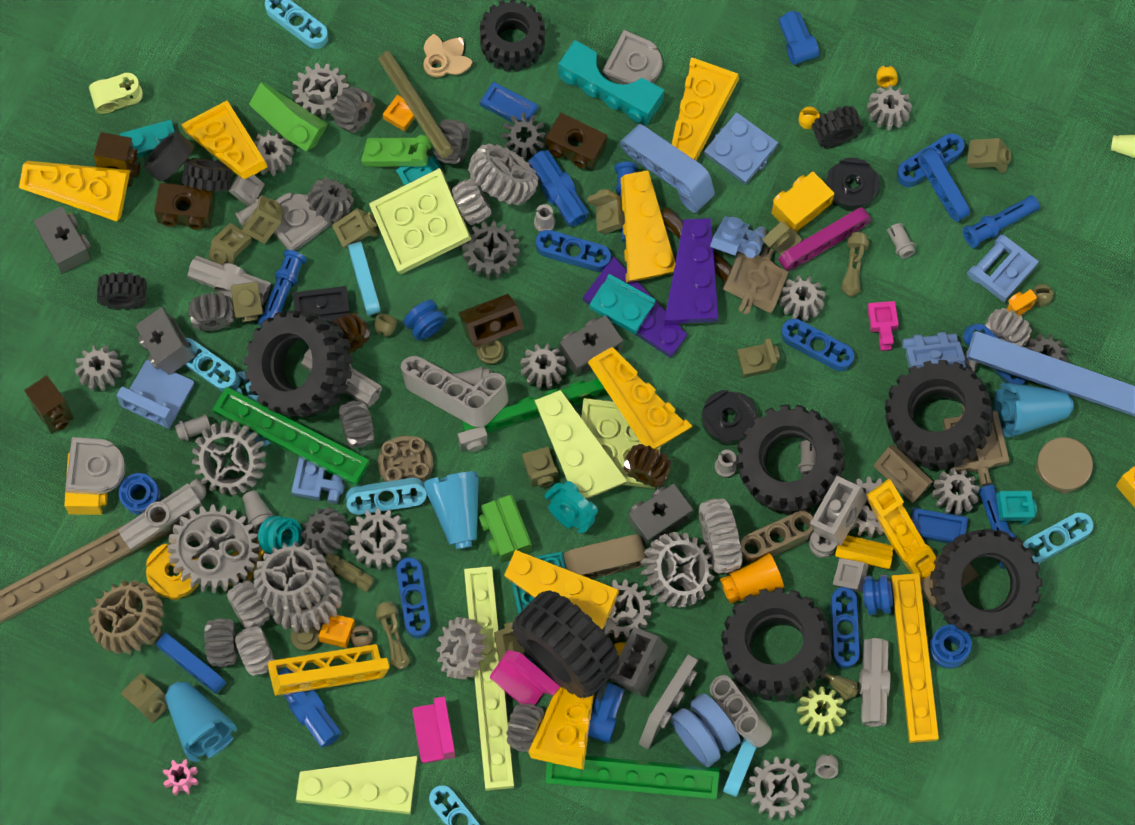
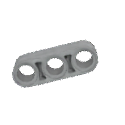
M726 675L715 678L711 683L710 693L727 715L736 731L754 747H761L767 744L772 735L771 728L746 693Z

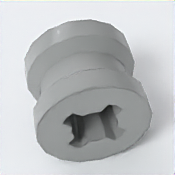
M813 531L809 541V549L812 554L820 558L831 556L835 552L837 544L828 539H821Z

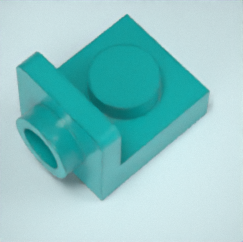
M428 155L426 166H401L396 171L404 185H407L442 167L434 156Z
M999 491L996 494L1000 521H1020L1021 525H1027L1035 517L1037 505L1035 500L1032 499L1031 491Z

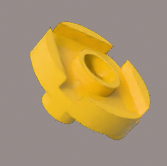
M169 543L163 544L156 548L147 559V581L158 595L171 600H179L192 593L199 583L191 588L190 578L183 582L181 581L182 572L178 576H168L170 573L168 567L170 565L174 567L175 564L169 563V556L172 555L168 553Z

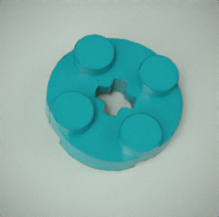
M573 482L556 483L546 492L545 500L549 498L550 504L547 507L550 513L564 527L570 529L574 526L579 528L576 532L584 533L594 524L598 509L579 493L578 487Z

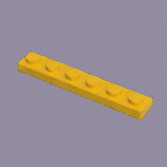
M919 573L891 575L890 580L892 584L909 743L938 741Z

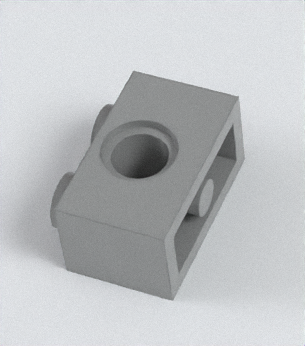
M836 476L810 522L817 535L840 546L842 545L867 500V496L861 486Z

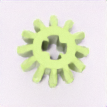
M820 687L818 695L812 689L808 691V697L802 696L800 698V703L803 706L797 708V713L804 716L799 720V723L801 725L809 723L808 733H811L815 727L818 728L817 733L819 736H823L824 728L832 734L835 731L834 725L839 727L842 725L843 721L840 717L845 715L846 710L839 707L843 703L842 698L833 699L836 693L834 690H831L829 695H825L824 687ZM817 707H821V710L823 708L827 710L825 716H822V713L820 715L816 713Z

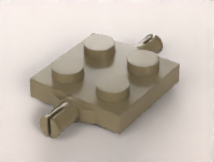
M769 246L763 247L761 255H756L753 258H748L744 253L738 252L723 287L724 290L743 299L739 310L742 312L745 308L744 314L750 312L752 304L771 313L776 306L788 275V271L770 261L774 251L772 248L768 251Z
M962 405L963 414H964L965 407H964V405ZM993 411L994 421L991 423L993 429L991 436L986 437L987 444L982 450L977 448V456L972 460H969L968 457L963 459V465L955 467V464H952L957 473H960L962 470L978 472L981 487L992 484L989 469L1008 465L1009 463L997 411ZM963 414L958 417L944 419L942 422L944 430L957 424Z

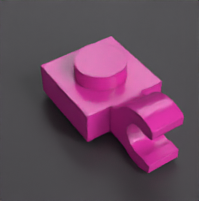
M895 301L868 303L867 311L870 331L879 332L881 351L892 350L893 336L891 330H897L899 326Z

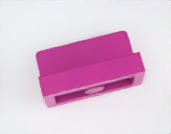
M507 650L490 675V679L519 704L530 703L535 705L543 693L554 696L560 687L523 654Z
M445 696L434 698V704L414 707L412 711L421 762L429 763L455 758Z

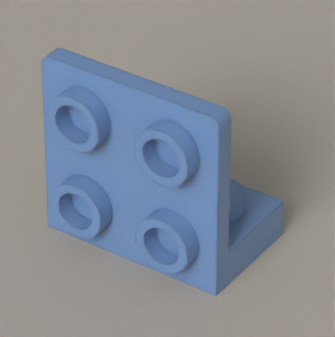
M146 360L130 389L121 387L117 398L121 407L170 429L190 394L194 382L175 372L168 375L161 368L157 370L149 360Z

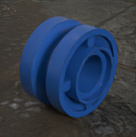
M427 300L415 306L403 320L406 328L413 330L412 335L417 341L431 337L446 322V316L442 311H437L438 306L433 300Z
M135 473L126 477L121 483L119 498L129 512L141 515L151 503L160 502L161 492L150 476ZM146 489V496L142 500H134L133 496L136 490Z
M887 574L880 575L878 581H875L872 576H865L863 598L868 615H876L878 609H881L884 614L892 612L891 606L894 605L892 584L888 580Z
M954 625L942 626L935 632L930 642V656L940 667L947 669L959 667L965 662L971 651V638L968 633ZM943 643H954L957 651L950 652L946 650Z

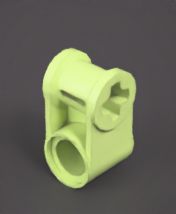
M123 73L109 79L98 80L89 86L93 104L98 114H107L116 109L134 105L143 96V90L139 85V81L132 73Z

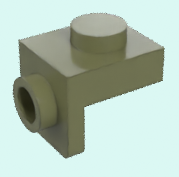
M1000 138L970 140L967 164L970 168L996 167L1000 173H1006L1007 164L1011 160V152Z
M258 281L230 285L235 317H242L243 322L257 320L258 314H263Z
M141 673L121 692V695L151 723L168 708L165 700L166 695Z

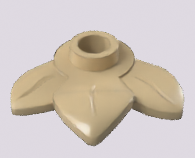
M431 35L424 44L426 55L424 60L425 72L432 77H442L446 73L459 75L467 71L472 65V60L462 56L464 51L463 38H454L442 43L437 35ZM436 63L441 65V67L434 68L432 66Z

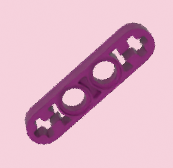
M858 208L788 249L779 257L778 261L786 271H791L848 238L852 233L863 229L869 224L871 217L865 208Z

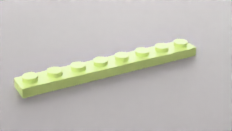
M492 566L464 569L469 619L476 620L475 624L482 626L479 633L485 634L482 643L486 645V649L481 652L485 658L478 662L480 670H474L485 791L514 788L510 745L507 743L508 736L506 734L508 722L505 692L490 679L491 673L499 663L494 632L498 631Z

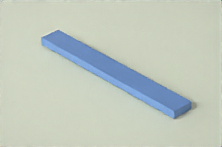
M977 331L973 333L967 359L1135 417V386Z

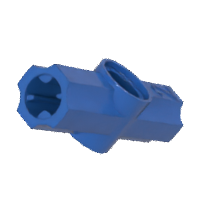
M548 150L536 153L529 160L531 168L535 169L543 193L551 205L555 204L569 227L583 223L589 217V212L576 194V188L570 176L566 172L561 171Z
M285 668L282 671H280L278 675L289 674L294 672L288 668ZM314 690L283 695L301 725L306 726L321 748L331 745L342 735L337 725L325 711L324 704Z

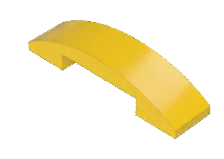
M888 479L866 495L891 545L910 573H919L921 582L930 576L931 571H934L935 564L933 563L936 556L930 546L924 543L902 505L904 501L892 481Z

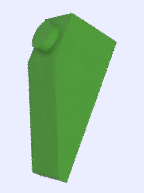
M264 82L260 83L249 103L284 138L306 152L318 144L328 126V123Z

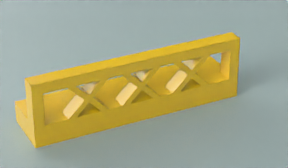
M377 644L273 660L267 664L275 696L382 679L389 670L387 658H380ZM371 653L373 660L356 662L359 655ZM337 658H340L346 663H348L332 667L329 666L331 661ZM313 662L320 667V669L302 670L306 663ZM287 667L294 673L278 675L276 668Z

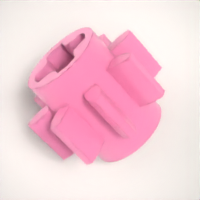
M187 759L182 764H176L172 760L170 770H163L164 775L169 778L163 784L165 788L173 786V794L175 796L178 795L179 791H185L189 795V788L192 785H198V781L192 777L198 771L196 767L188 769L189 763ZM182 772H184L187 778L181 779L178 783L175 776H181Z

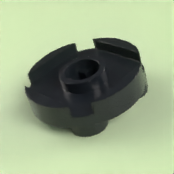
M845 158L834 167L832 166L827 175L826 185L835 193L832 201L833 205L847 210H856L861 207L866 209L871 205V202L877 196L880 181L877 172H874L869 167L870 164L859 158ZM850 179H855V183L860 186L851 189L846 183H849Z
M721 390L711 395L705 402L701 415L702 426L710 438L723 446L737 444L740 440L743 441L744 436L742 432L746 427L752 428L754 425L752 419L756 417L755 406L750 398L741 392L735 393L728 392L729 390ZM723 413H734L736 415L733 419L734 422H725L723 420Z

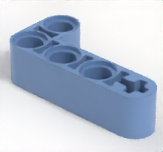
M638 124L620 141L621 148L629 157L677 189L681 202L689 211L696 213L715 195L711 177L701 164L642 124Z

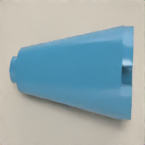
M1009 382L1001 383L1000 386L1002 388L996 390L994 395V411L998 412L1004 437H1014L1067 419L1074 407L1072 398L1065 392Z
M470 471L450 474L447 477L441 478L440 481L437 477L423 482L449 545H455L456 549L472 547V541L477 540L478 472Z
M176 682L168 688L165 700L184 754L190 761H200L198 757L206 755L208 758L213 757L233 740L231 733L233 730L235 732L237 730L234 722L188 682Z

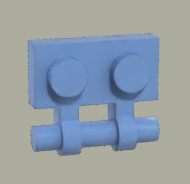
M724 216L713 236L710 247L732 255H736L739 251L748 258H753L760 253L762 245L765 243L762 239L767 235V231L764 227H758L753 231L749 230V224L744 223L741 219Z
M938 332L935 336L925 337L918 334L913 335L912 338L902 339L903 349H906L909 368L915 365L917 368L924 366L923 362L930 360L932 364H938V360H947L949 365H953V362L963 364L965 368V357L960 342H957L956 333L946 334V332Z
M299 457L291 493L292 496L320 500L321 491L324 490L329 492L327 501L332 504H338L339 496L343 494L345 485L342 483L343 479L333 475L332 481L324 479L325 470Z

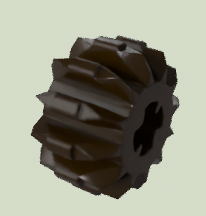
M346 313L344 316L337 317L333 321L334 326L340 327L344 332L342 339H348L351 348L348 349V354L363 348L364 343L368 342L370 335L369 326L357 313Z
M638 444L633 445L631 450L628 451L623 469L628 473L629 477L636 479V482L656 487L662 486L664 481L667 480L672 462L667 458L666 454L659 452V449H654L650 445Z

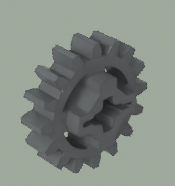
M496 221L492 222L491 227H487V224L482 222V229L480 230L475 226L472 227L473 235L470 234L472 240L462 244V251L465 252L463 253V261H469L467 263L468 269L476 268V276H480L482 272L486 273V279H490L491 274L494 273L497 278H500L501 271L509 274V265L516 267V258L520 257V249H518L519 239H514L515 232L512 230L507 233L505 224L497 228ZM493 243L494 249L493 252H491V257H489V248H491V244Z

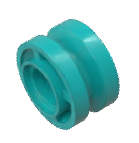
M276 515L269 516L260 526L258 533L259 545L268 554L273 553V547L278 550L281 549L283 543L291 547L296 541L300 547L302 529L300 524L293 518Z

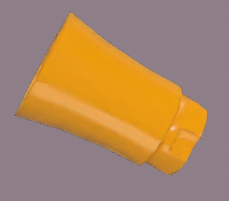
M770 553L739 570L729 573L730 576L720 579L730 604L739 600L741 602L744 601V597L752 594L753 597L760 595L759 590L767 588L768 592L775 591V587L784 588L781 575Z

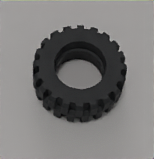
M289 310L288 312L275 313L274 318L268 317L262 322V328L257 327L252 334L254 339L253 341H248L246 347L249 352L248 357H244V365H247V372L244 373L246 381L251 382L249 389L252 395L258 396L257 401L262 406L268 407L274 413L310 417L315 416L316 413L322 414L328 411V405L335 406L340 401L338 395L340 393L345 394L348 388L346 381L351 379L352 371H349V364L353 363V356L348 354V349L351 348L348 339H342L344 332L340 327L334 326V322L329 318L321 317V315ZM303 339L308 344L312 353V369L305 383L299 388L294 389L288 382L285 374V359L291 346L298 340Z
M930 360L923 362L924 366L917 368L916 365L909 368L908 375L901 374L896 379L898 386H891L888 392L890 399H887L885 402L886 423L894 444L914 464H918L921 461L923 467L932 469L933 465H938L939 470L948 469L947 465L954 463L955 467L963 465L962 460L967 457L969 460H972L977 456L976 449L982 450L987 444L986 437L991 436L993 429L991 423L994 421L989 394L982 379L977 378L976 373L970 368L964 371L963 364L953 362V365H949L947 360H938V364H932ZM951 398L964 405L965 411L962 418L957 424L947 430L939 432L926 431L914 423L918 410L930 400Z
M789 404L780 405L781 410L774 411L773 407L765 410L767 414L765 417L760 418L757 415L752 419L754 425L752 428L746 427L742 432L744 440L738 442L737 450L739 455L736 456V464L740 470L738 473L741 480L755 500L762 506L766 505L773 512L777 513L779 510H782L785 515H792L797 510L809 512L808 508L813 505L819 508L836 476L842 478L841 472L845 471V461L843 459L845 454L840 439L831 423L826 418L823 419L820 413L813 409L809 412L802 405H796L795 409H791ZM788 438H802L809 441L815 448L816 461L806 476L793 482H781L769 475L766 469V459L770 450L777 443Z
M982 529L955 537L951 543H947L942 548L943 552L936 557L933 563L935 564V569L930 574V580H933V588H930L931 596L935 597L936 603L934 605L937 611L942 612L944 615L943 619L948 624H952L972 636L995 637L1011 633V630L1020 628L1025 624L1024 620L1031 618L1035 610L1033 607L1041 599V595L1038 594L1039 587H1043V578L1038 576V571L1041 568L1039 562H1034L1032 550L1025 548L1022 545L1023 541L1018 537H1011L1008 532L1001 530ZM983 556L999 560L1005 566L1010 577V591L1006 600L1000 606L990 610L979 609L971 605L966 600L961 588V577L966 565L972 560Z
M775 587V592L768 593L767 588L759 590L760 595L753 597L752 594L744 597L745 603L742 606L737 603L733 607L734 616H727L724 623L726 630L722 631L721 636L723 655L731 675L734 676L735 681L740 687L745 686L747 693L753 696L759 693L761 698L767 701H771L772 696H777L778 702L787 701V696L794 694L796 699L803 696V689L807 688L811 691L817 686L815 680L817 678L823 679L827 673L825 666L830 665L832 658L830 653L832 641L827 621H825L820 608L815 607L814 602L806 596L802 599L798 591L790 590L788 594L785 593L784 588ZM773 625L794 627L803 636V645L794 658L782 664L770 665L762 663L753 657L751 645L755 637L762 630Z
M548 590L539 593L513 620V634L518 639L517 641L520 646L524 648L525 653L532 658L534 663L548 677L572 695L575 694L579 698L592 696L619 667L620 657L617 655L618 652L612 645L609 637L603 633L599 625H596L592 621L593 619L588 614H585L579 606L573 604L568 598L561 596L558 592Z

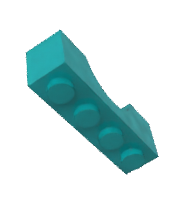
M574 40L558 64V76H560L562 81L569 85H576L590 97L601 99L609 108L626 113L634 122H642L648 125L663 103L664 89L644 78L629 84H616L608 81L600 74L597 68V52Z

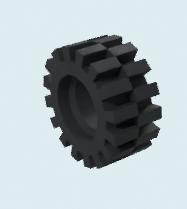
M844 106L842 109L837 107L835 111L831 109L828 111V114L823 113L820 115V118L814 120L815 123H812L816 139L820 147H824V149L829 147L835 148L836 145L842 146L844 142H850L851 138H857L858 134H861L864 129L859 115L853 106Z
M204 158L187 159L184 163L182 182L185 185H189V187H197L200 190L226 191V189H230L232 170L219 160H205Z
M112 272L110 275L104 274L98 278L97 302L101 306H107L109 309L114 307L115 310H120V308L130 310V308L138 309V307H143L146 304L147 281L144 277L141 278L140 275L133 276V273L124 274V272H119V274H115Z

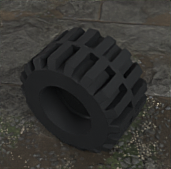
M504 0L499 1V6L497 7L493 4L489 7L490 13L485 12L483 20L480 22V45L483 55L486 54V60L489 63L494 61V67L497 69L501 66L504 67V71L508 72L510 68H515V72L521 71L523 66L528 69L531 67V62L536 63L539 60V55H542L544 51L545 23L542 21V15L540 12L536 13V8L533 5L527 7L526 2L522 0L520 3H515V0H510V3H505ZM517 29L525 33L526 37L517 42H507L501 39L499 35L505 30Z

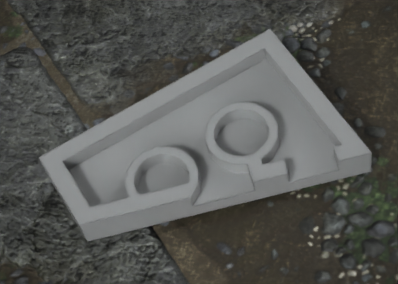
M687 655L650 714L639 745L649 749L660 729L666 727L672 716L670 712L673 706L677 708L685 695L682 692L684 687L688 686L690 688L698 674L694 671L697 659Z

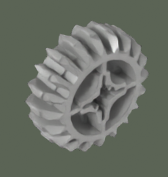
M489 143L482 145L472 155L468 171L471 174L470 177L475 180L477 186L482 188L483 192L489 193L491 197L498 198L500 202L503 200L507 204L513 203L515 205L525 204L533 196L539 178L536 175L535 169L531 168V164L526 162L524 157L518 156L516 152L510 151L507 147L502 148L498 144L494 146Z
M227 420L221 423V428L217 423L211 425V431L208 429L202 431L204 438L199 437L196 439L195 442L200 447L192 449V453L199 457L194 458L192 464L200 465L195 474H204L205 477L201 480V483L205 484L210 481L209 489L211 491L220 486L219 492L222 495L228 489L231 495H235L238 489L244 493L248 490L247 485L255 486L257 484L255 478L260 479L263 476L259 469L265 468L266 463L259 459L264 458L267 452L258 450L264 443L263 441L255 443L253 439L258 434L253 432L248 435V425L243 426L239 430L238 421H234L231 428ZM221 437L234 438L233 443L228 447L221 444L217 446L213 443L215 439ZM243 445L248 451L250 460L249 463H247L248 460L245 459L241 454V448ZM233 450L232 462L225 466L228 458L226 454ZM209 452L211 453L210 456L217 461L216 471L211 465ZM229 469L238 472L241 470L246 473L240 478L224 477Z
M715 498L701 503L699 507L700 527L704 545H706V552L712 555L709 561L714 567L713 570L716 573H729L739 569L742 564L741 545L730 505L724 498Z
M672 532L669 536L664 534L659 537V540L652 541L650 544L651 548L645 550L644 553L648 558L642 559L640 563L646 566L647 569L642 570L640 574L648 578L643 585H651L652 587L649 595L658 594L657 602L662 603L666 601L669 607L677 605V607L682 608L686 604L690 606L697 602L696 599H703L705 596L704 592L709 591L711 588L708 582L712 581L714 576L709 573V570H712L714 567L712 564H708L707 560L712 555L703 553L706 545L701 544L697 546L698 538L693 537L689 539L688 533L679 535L678 532ZM670 549H677L686 556L681 558L676 553H672ZM682 564V565L679 567V572H677V571H676V568H678L677 565ZM675 582L679 587L682 586L686 591L676 590L672 588L669 584Z
M296 541L291 547L283 543L281 549L278 550L273 547L271 555L264 553V561L257 562L258 570L254 571V588L257 591L259 600L264 602L268 609L273 607L277 614L282 609H284L287 615L293 609L300 614L301 608L305 606L311 610V602L320 603V595H326V586L330 585V570L328 565H326L324 556L320 555L315 547L310 549L307 543L299 547ZM272 586H277L278 589H284V591H279Z
M329 569L330 585L326 586V595L323 596L320 603L311 602V610L306 608V606L302 607L300 614L295 609L291 610L289 615L284 612V609L277 614L273 607L269 608V613L278 625L282 624L286 631L292 628L296 634L301 628L308 634L311 627L319 630L321 623L329 625V617H337L336 609L341 608V598L343 596L339 579L335 577L334 572ZM272 586L279 591H284V589H278L277 586Z

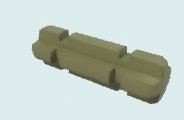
M336 554L326 555V565L332 571L335 570L337 575L352 584L356 583L357 587L367 592L374 583L373 577L366 573L362 574V570L344 559L340 560Z

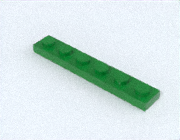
M598 377L586 383L585 381L575 382L570 385V388L561 390L572 407L583 404L584 398L596 400L609 396ZM559 389L549 390L544 396L535 399L533 397L524 398L516 405L509 407L505 405L484 426L486 433L541 417L535 400L555 393ZM462 421L463 432L478 428Z
M228 387L224 389L212 409L215 414L232 423L238 421L240 427L248 425V431L252 433L257 432L259 437L357 486L370 464L367 458L279 413L270 411L267 407Z
M585 756L584 770L547 762L545 783L716 799L719 768Z

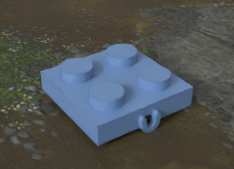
M736 112L725 127L720 129L719 134L715 135V139L705 149L704 155L746 185L758 170H763L766 166V160L778 147V142Z

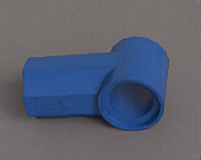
M791 11L779 18L778 23L787 42L786 47L791 63L796 65L818 58L819 49L813 35H809L800 12Z
M604 683L599 688L591 711L588 737L606 743L610 742L617 721L615 718L624 694L623 689L610 683Z

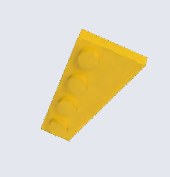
M691 57L689 74L685 82L684 96L680 104V114L676 122L672 145L697 161L739 80V75Z
M228 100L181 124L186 134L243 179L255 175L268 167Z
M26 161L23 164L19 188L118 221L122 215L130 170Z
M649 171L626 174L621 177L622 211L625 216L623 235L626 236V250H624L625 261H627L626 283L673 274L675 260Z
M613 347L588 361V364L641 444L645 446L650 445L652 448L657 449L692 427L686 419L683 421L674 412L676 409L669 402L665 403L655 393L656 389L649 382L646 384L637 376V371Z
M515 550L505 572V577L533 598L539 593L548 590L565 596L570 602L579 606L585 614H588L593 619L592 621L599 625L602 630L619 594L616 588Z
M559 687L550 701L529 749L530 757L584 770L594 694L590 697L579 698L575 694L572 695L567 692L565 688Z

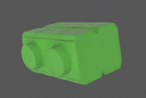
M512 495L481 506L482 515H479L478 519L483 532L489 531L491 540H488V545L493 556L498 555L500 562H505L512 559L515 550L525 554L532 551L531 541Z

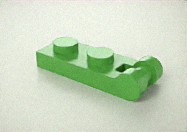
M419 135L417 138H367L361 162L366 167L426 166L428 160L427 150L431 149L432 143L425 135Z

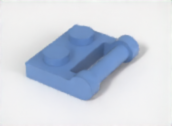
M1000 235L995 240V245L976 266H972L968 270L967 275L972 281L981 284L1005 303L1034 270L1039 261L1008 237ZM1003 251L1008 252L1010 255L990 277L984 273Z

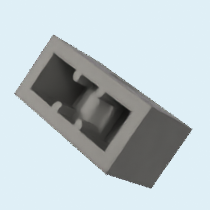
M62 206L33 221L61 274L90 260L87 250L91 246L84 234L78 235L75 228L79 227L72 213L66 214Z
M162 307L136 325L140 334L138 340L147 351L149 350L151 355L148 359L157 370L161 368L170 375L195 357L175 318Z
M606 315L600 319L593 318L585 324V328L578 332H569L560 342V353L565 357L566 362L576 377L592 369L588 361L607 349L613 347L618 353L623 351V340Z
M675 484L668 488L666 486L660 487L652 494L653 498L645 503L640 501L629 510L628 523L637 535H641L642 541L647 548L651 546L652 541L659 540L660 536L667 535L692 518L693 508ZM656 510L658 513L664 511L663 517L659 514L654 516V511Z
M634 627L621 652L619 667L610 678L620 688L644 697L668 646L659 636Z

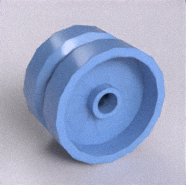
M702 693L691 701V711L682 708L672 715L670 720L676 733L691 754L702 765L709 768L720 759L719 749L730 752L741 741L735 727L723 710L711 697Z

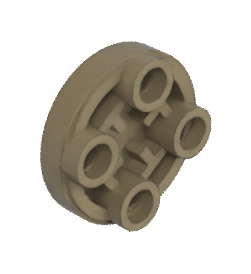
M399 436L382 445L378 457V468L385 482L407 478H418L425 482L432 473L433 457L429 447L422 438Z
M1060 437L1047 442L1043 446L1037 457L1035 470L1048 487L1061 494H1068L1081 488L1087 482L1092 473L1093 462L1090 452L1082 443L1072 438Z

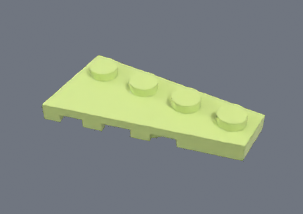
M561 390L535 400L567 481L573 482L585 499L627 483L626 478Z
M417 756L302 771L299 775L296 801L299 803L411 814Z

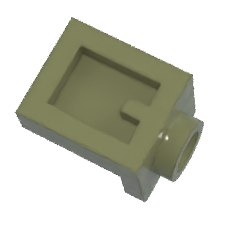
M603 189L587 197V203L596 207L598 232L606 234L623 228L625 219L624 212L622 211L621 196L613 193L611 190Z
M261 195L256 209L243 224L242 231L265 244L282 222L284 208L277 201Z
M358 208L332 225L342 247L348 249L349 244L357 243L369 235L372 237L380 235L376 228L378 224L374 215Z
M784 220L762 240L782 255L785 251L800 243L802 238Z
M230 223L212 239L208 257L213 262L221 265L225 263L234 265L235 257L251 244L252 237Z
M770 338L765 339L762 345L737 350L743 378L775 372L776 364L780 361L778 348L776 345L772 346Z
M549 447L522 454L531 487H548L558 480V470L554 466Z
M513 622L506 623L504 629L494 632L499 662L507 650L519 652L526 657L524 648L520 646L517 641L518 639L513 634Z

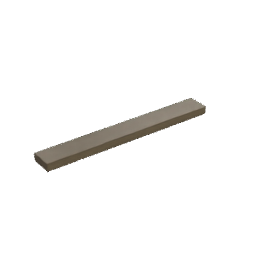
M157 513L154 517V522L163 521L166 513ZM189 514L185 515L184 517L189 520ZM180 519L176 521L174 525L181 526ZM119 527L0 590V624L173 532V527L167 532L158 533L133 551L130 550L119 534L118 529L121 528Z

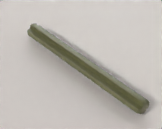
M384 51L383 54L379 55V62L438 154L442 158H447L448 155L453 153L452 146L393 55L389 51Z

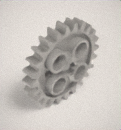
M211 505L210 512H206L204 507L200 506L198 515L192 510L189 511V520L183 516L180 517L181 526L174 525V534L169 535V542L171 544L168 545V553L172 554L169 556V563L175 564L173 572H182V582L190 578L191 588L199 583L201 584V592H204L207 586H211L212 592L216 593L217 586L221 585L222 589L226 592L228 583L235 586L239 583L238 578L244 581L247 580V572L253 573L255 566L253 563L258 561L256 553L259 552V544L255 543L257 542L258 535L250 534L253 531V525L244 526L245 516L236 519L237 510L226 514V506H223L220 512H216L215 506ZM215 528H221L225 532L222 534H216L212 530ZM190 541H197L201 545L198 547H191L187 543H189ZM229 550H235L239 553V555L230 556L226 552ZM211 563L215 568L211 570L205 569L202 565Z

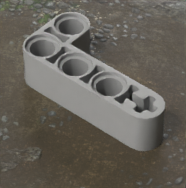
M418 356L408 357L401 363V371L406 389L472 426H485L508 403L509 397L504 376L499 373L487 374L475 386H472Z

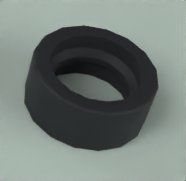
M175 131L154 148L146 159L144 168L159 182L164 181L172 176L192 153L193 144L179 131Z

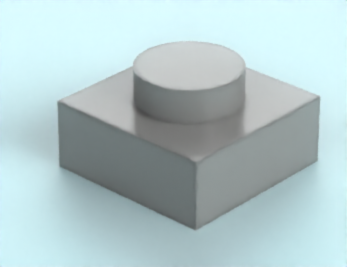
M237 175L228 191L246 206H250L255 203L254 200L259 196L265 184L255 175L246 179Z
M484 426L458 434V444L461 452H476L487 444V433Z
M839 558L833 585L839 588L846 587L862 592L869 565L864 562Z

